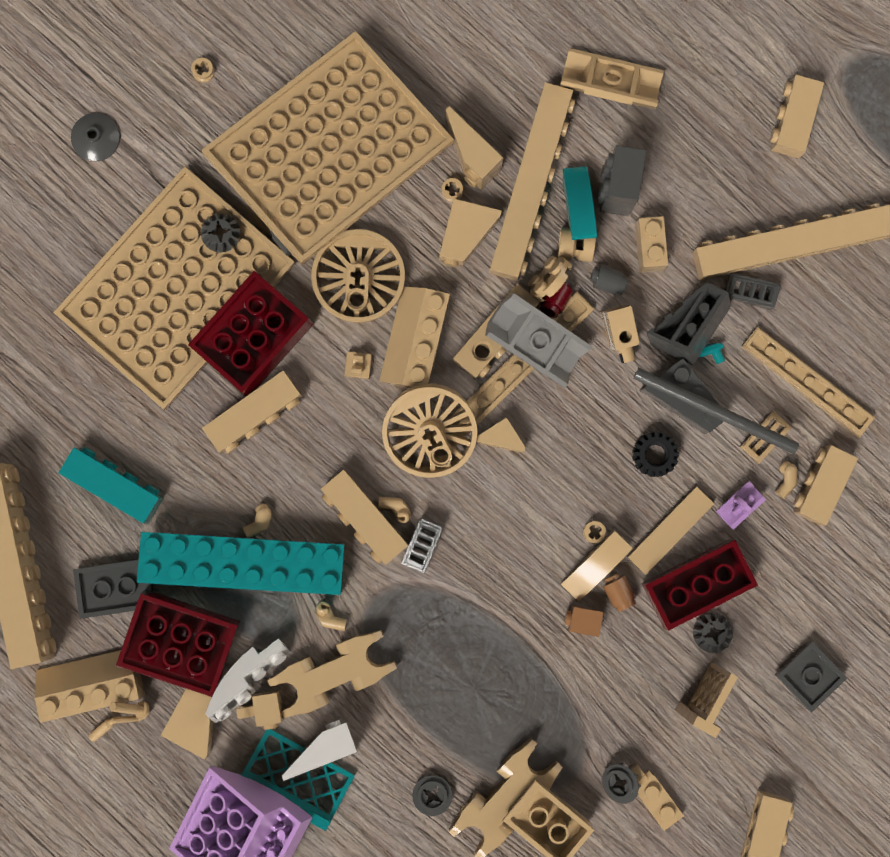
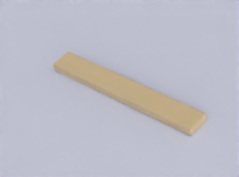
M576 292L570 298L563 313L559 314L557 318L551 317V319L572 332L594 308ZM515 355L510 357L467 400L474 413L477 425L535 368ZM461 406L454 414L464 410V408ZM469 416L450 425L470 424L471 421ZM471 431L450 433L466 437ZM448 440V441L451 442L455 447L459 444V443H457V442Z

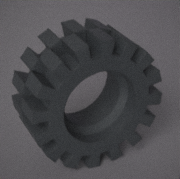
M653 432L642 436L635 443L632 451V459L636 464L635 467L642 474L650 477L667 475L678 463V445L673 442L674 439L672 437H668L665 433ZM652 445L662 447L665 452V458L660 464H652L646 457V452Z

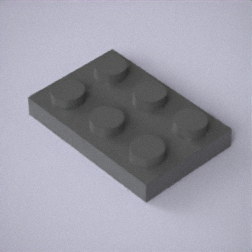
M139 560L73 569L79 618L84 619L135 611L140 593L145 589L154 592L153 584L137 583Z

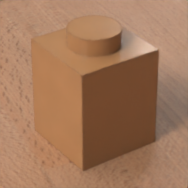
M571 605V611L566 610L564 625H568L567 630L569 632L599 637L603 612L601 610Z

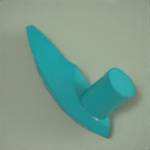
M707 344L699 357L712 354L716 364L724 362L725 358L721 352L724 344Z

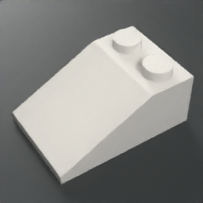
M340 720L325 725L326 731L321 732L282 775L283 781L356 753L357 751L347 723L341 724Z

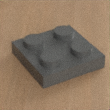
M809 641L775 674L783 685L811 713L847 679L813 641Z

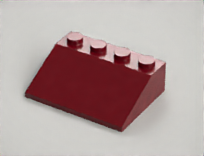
M253 271L192 339L188 346L241 393L248 396L259 387L314 324L273 286Z
M145 589L140 593L116 666L212 697L217 688L240 620Z

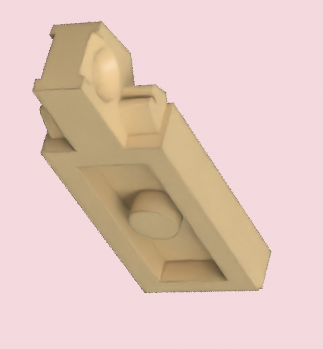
M637 763L630 766L632 767V772L638 775V784L641 785L638 796L664 831L684 817L653 773L649 770L643 773Z

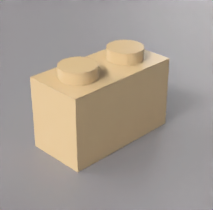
M664 216L639 218L635 224L639 272L664 271L668 266Z

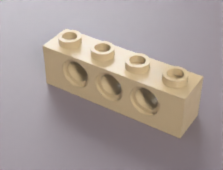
M516 284L505 297L507 298L511 293H515L535 308L540 303L519 284ZM496 309L453 358V362L475 380L478 376L484 378L492 368L489 363L495 357L499 360L506 352L504 347L485 335L487 324ZM477 347H486L489 355L483 359L478 358L475 354Z

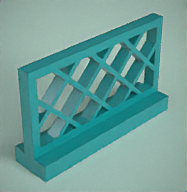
M271 729L266 730L241 776L254 780L284 796L312 816L311 824L326 831L355 775L330 762L323 765L325 774L311 778L308 771L306 772L307 780L294 784L293 779L290 778L291 785L280 788L275 785L273 774L290 768L285 752L297 749L302 754L306 748ZM269 735L279 740L280 751L267 754L264 744ZM282 742L288 744L291 747L284 749ZM261 749H263L264 756L257 757ZM282 753L286 767L272 772L268 757ZM265 758L269 773L259 776L250 771L255 761ZM326 766L335 771L328 773ZM340 773L348 777L342 788L332 789L329 779L330 775ZM270 775L271 782L264 779L263 777ZM326 777L330 791L316 796L312 781ZM309 782L313 797L302 800L297 797L295 786ZM292 788L293 794L286 791L285 789ZM341 791L338 798L335 800L334 793ZM331 794L334 805L328 814L319 809L317 798ZM314 800L315 806L308 803V801Z

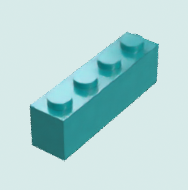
M85 446L82 449L73 447L58 473L139 522L149 524L164 499L158 495L160 491L149 484L145 487L137 482L139 478L127 471L124 474L117 471V465L107 459H104L102 462L95 457L97 453Z

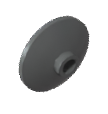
M100 113L87 114L81 117L72 128V146L76 153L85 160L93 162L103 161L112 156L118 148L120 142L119 129L115 122L106 115ZM96 131L97 136L93 139L89 138L90 133Z

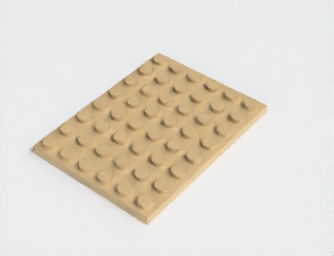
M355 31L204 147L202 154L299 263L303 265L449 147L454 139Z
M184 166L53 313L163 410H166L208 363L188 346L192 339L253 271L258 273L271 286L275 287L296 263ZM216 213L230 215L237 221L240 227V239L237 245L227 252L218 253L210 250L205 246L200 236L201 225L204 224L207 217ZM218 223L217 231L210 234L217 235L222 242L223 234L227 233V230H223Z

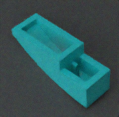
M587 166L563 168V189L572 240L597 238Z

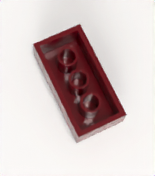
M729 539L641 583L663 628L669 631L758 586V583L736 540Z

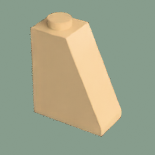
M454 199L439 260L449 267L457 268L458 265L463 266L500 221L502 210Z
M185 689L161 736L205 760L212 751L214 721L205 714L212 697Z

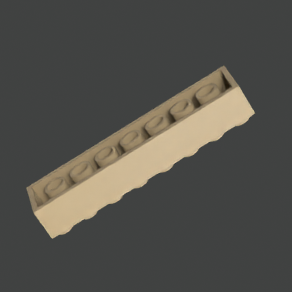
M0 463V622L10 669H16L54 658L57 648L54 638L50 636V616L48 613H45L44 604L46 603V596L44 590L40 589L38 579L41 578V573L38 565H35L33 557L35 555V546L33 541L29 539L30 522L28 517L24 516L23 506H25V499L22 492H19L17 483L20 481L17 468H14L13 464Z

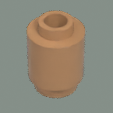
M615 573L604 579L606 584L602 587L613 608L616 607L618 612L624 611L636 604L634 600L635 594L625 575L619 576L618 573Z

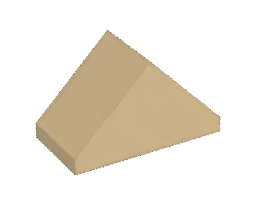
M507 418L477 436L476 443L521 453L525 452L524 444Z

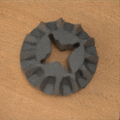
M216 213L207 217V220L201 225L200 236L207 248L214 252H227L233 249L240 239L239 224L228 214ZM218 223L223 230H227V233L223 234L222 242L217 235L210 234L217 231Z
M708 613L696 621L693 628V637L696 644L702 650L709 653H718L729 647L733 639V627L723 615ZM711 625L716 630H723L717 634V643L713 637H704V635L711 631Z
M623 763L610 765L603 773L602 784L606 794L613 801L627 804L639 795L638 791L641 785L638 784V775L632 772V767H626ZM620 779L627 780V784L624 786L615 785Z
M434 774L423 776L413 789L412 798L414 805L421 813L428 816H437L444 813L452 802L451 786L443 777ZM438 786L437 796L439 799L433 798L426 804L428 794L425 790L432 791Z

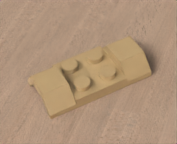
M569 48L560 86L594 97L655 110L659 101L657 99L664 70Z

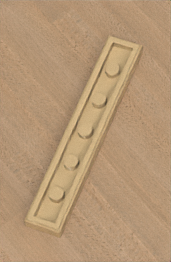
M759 327L754 329L741 346L857 437H861L875 419L867 410Z

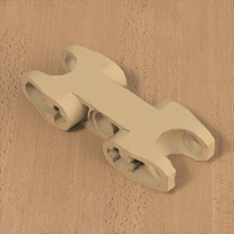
M382 630L356 635L336 644L340 656L316 667L311 657L308 656L290 664L283 671L269 678L267 681L270 687L281 683H289L297 690L298 697L296 702L281 711L283 718L309 713L327 705L330 701L326 691L351 681L354 690L359 691L377 683L385 675L397 669L395 661L377 665L368 658V647L384 636Z
M532 737L510 752L498 766L496 771L504 779L485 799L479 792H475L462 806L449 828V833L453 837L470 826H475L482 831L484 836L474 852L475 857H485L492 850L499 847L511 834L513 829L503 821V818L531 784L536 780L550 790L554 780L563 768L556 760L543 771L531 769L528 765V758L537 745Z

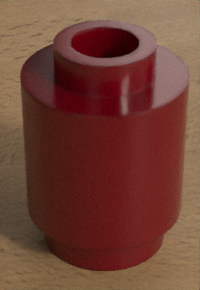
M565 281L553 296L545 295L542 298L544 301L540 302V310L545 315L557 318L559 314L563 313L573 294L570 284Z

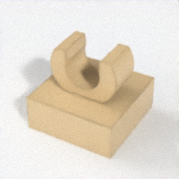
M347 352L344 376L369 379L372 354Z

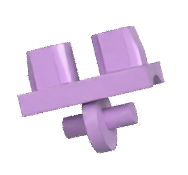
M747 481L715 512L734 530L766 499L750 481Z

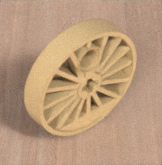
M354 229L342 232L317 253L312 266L311 280L318 301L330 314L351 323H367L383 317L396 305L404 288L405 270L399 252L388 239L373 231ZM336 248L346 249L351 263ZM351 249H357V261H355ZM362 249H366L368 251L362 261ZM331 250L346 268L325 259L324 256ZM374 250H383L369 263ZM390 252L396 259L374 268ZM323 263L342 273H322L318 271L320 264ZM399 266L400 276L375 275ZM358 271H361L362 276H365L360 278V285H356V280L352 277L356 276ZM318 278L343 279L321 288L318 286ZM375 281L399 282L397 291ZM344 286L327 302L321 296L325 292ZM371 286L394 296V298L387 304ZM369 292L384 309L374 313L369 300ZM346 293L340 311L337 312L332 309L331 306ZM355 295H360L364 298V302L356 307L351 305V299ZM347 307L354 313V317L344 315ZM368 308L370 316L359 317V313L366 311Z
M420 384L403 391L391 403L384 417L382 438L389 457L404 471L425 478L441 477L456 471L470 458L477 441V423L470 405L458 392L440 384ZM439 395L433 415L431 416L430 399ZM445 395L453 399L451 403L438 416ZM423 402H425L426 416L420 406ZM458 404L464 408V410L446 418ZM414 407L417 414L410 410V408ZM403 412V413H404L405 415H407L411 420L406 419V418H403V417H400V416H397V415ZM469 416L471 421L470 424L450 425ZM391 421L409 428L388 429V422ZM429 428L430 431H434V434H430L429 431H425ZM472 431L470 439L450 433ZM410 435L393 444L389 436ZM448 440L466 445L467 447L461 452ZM414 442L402 456H400L396 451L397 449ZM422 444L416 464L407 461ZM437 449H444L447 451V454L438 456L434 452ZM425 452L429 457L430 467L421 466ZM453 453L458 458L451 462Z

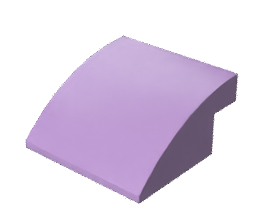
M212 766L209 767L169 849L178 857H292L312 816L272 789L239 774Z

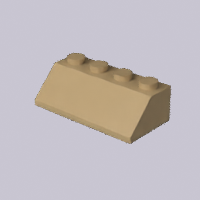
M403 288L379 382L404 388L430 383L450 294L427 288Z
M121 650L36 670L35 703L39 721L42 723L109 707L111 702L125 703L138 700L145 696L141 674L116 666Z

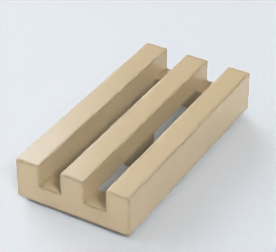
M772 411L760 424L766 427L775 419L776 422L769 429L775 431L782 425L784 428L779 434L783 436L792 428L775 411ZM750 435L739 448L744 450L749 457H752L759 464L775 445L769 443L757 455L755 452L765 441L760 439L750 449L748 446L756 438Z

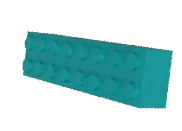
M141 532L137 583L341 595L344 545Z

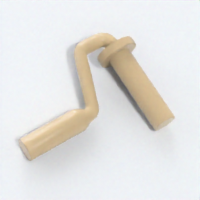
M141 701L136 705L111 702L109 706L111 712L134 714V716L114 717L105 720L89 733V738L91 741L98 740L115 723L136 722L145 719L150 714L148 703Z

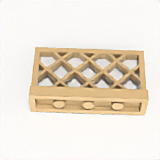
M710 662L688 705L679 702L675 710L693 726L716 738L721 728L714 724V721L738 677Z

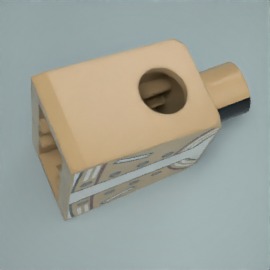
M621 305L600 311L610 349L619 352L621 363L636 360L633 346L639 345V338L632 306ZM622 332H624L625 338L624 340L620 341L619 336Z

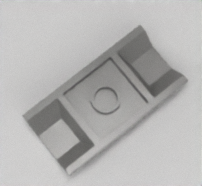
M511 293L500 303L487 324L485 334L564 388L567 387L569 374L579 358L592 348L591 345L515 293Z

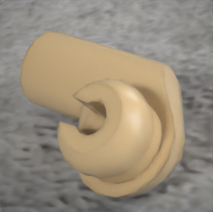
M788 461L783 462L779 467L780 472L784 474V481L775 491L784 500L798 483V468L795 464H791Z
M379 497L378 509L392 510L397 517V521L400 523H407L409 521L411 510L403 499Z
M259 504L255 509L257 512L255 521L243 527L247 538L261 533L269 527L272 512L267 504Z
M319 602L315 608V614L321 625L326 628L345 631L347 619L335 617L327 602Z

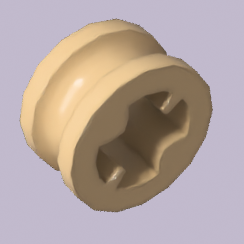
M207 58L194 60L191 66L194 78L202 83L210 81L214 76V67L210 60ZM204 65H207L208 72H203L202 75H199L200 73L197 68H203Z
M456 178L445 180L441 187L443 198L449 202H453L454 199L459 200L463 195L462 183ZM454 184L459 192H455V196H450L449 191L445 190L446 187L450 188V185Z
M590 521L584 526L583 536L588 542L599 543L606 536V528L601 522ZM594 525V528L599 526L601 529L598 532L600 537L597 539L594 536L591 539L588 535L591 532L589 528Z

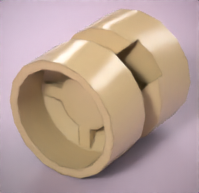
M561 226L557 258L564 257L566 260H571L573 257H576L578 261L592 262L596 238L578 239L582 240L581 250H575L577 240H572L570 227Z

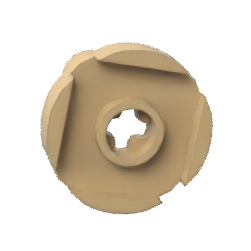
M554 255L550 256L545 261V268L539 275L536 274L529 280L530 294L539 302L544 301L542 297L545 295L553 296L568 278L565 271L567 267L571 270L572 265L564 257L556 258Z

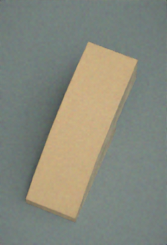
M612 531L569 574L561 585L576 600L580 601L633 548L618 533Z

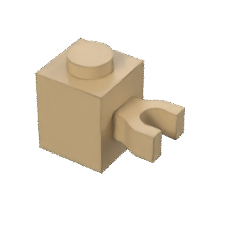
M280 690L255 693L252 696L253 705L239 706L236 709L238 719L255 716L256 727L263 726L264 730L279 727L278 723H282L284 720L281 714L283 708Z

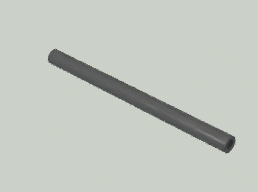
M638 367L633 379L791 454H795L799 447L798 442Z

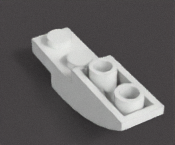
M278 638L260 653L252 647L242 655L216 688L205 713L207 717L215 723L223 721L231 715V711L234 708L247 703L251 699V695L256 692L251 683L262 679L266 675L267 670L272 666L281 664L286 659V655L290 653L286 645Z

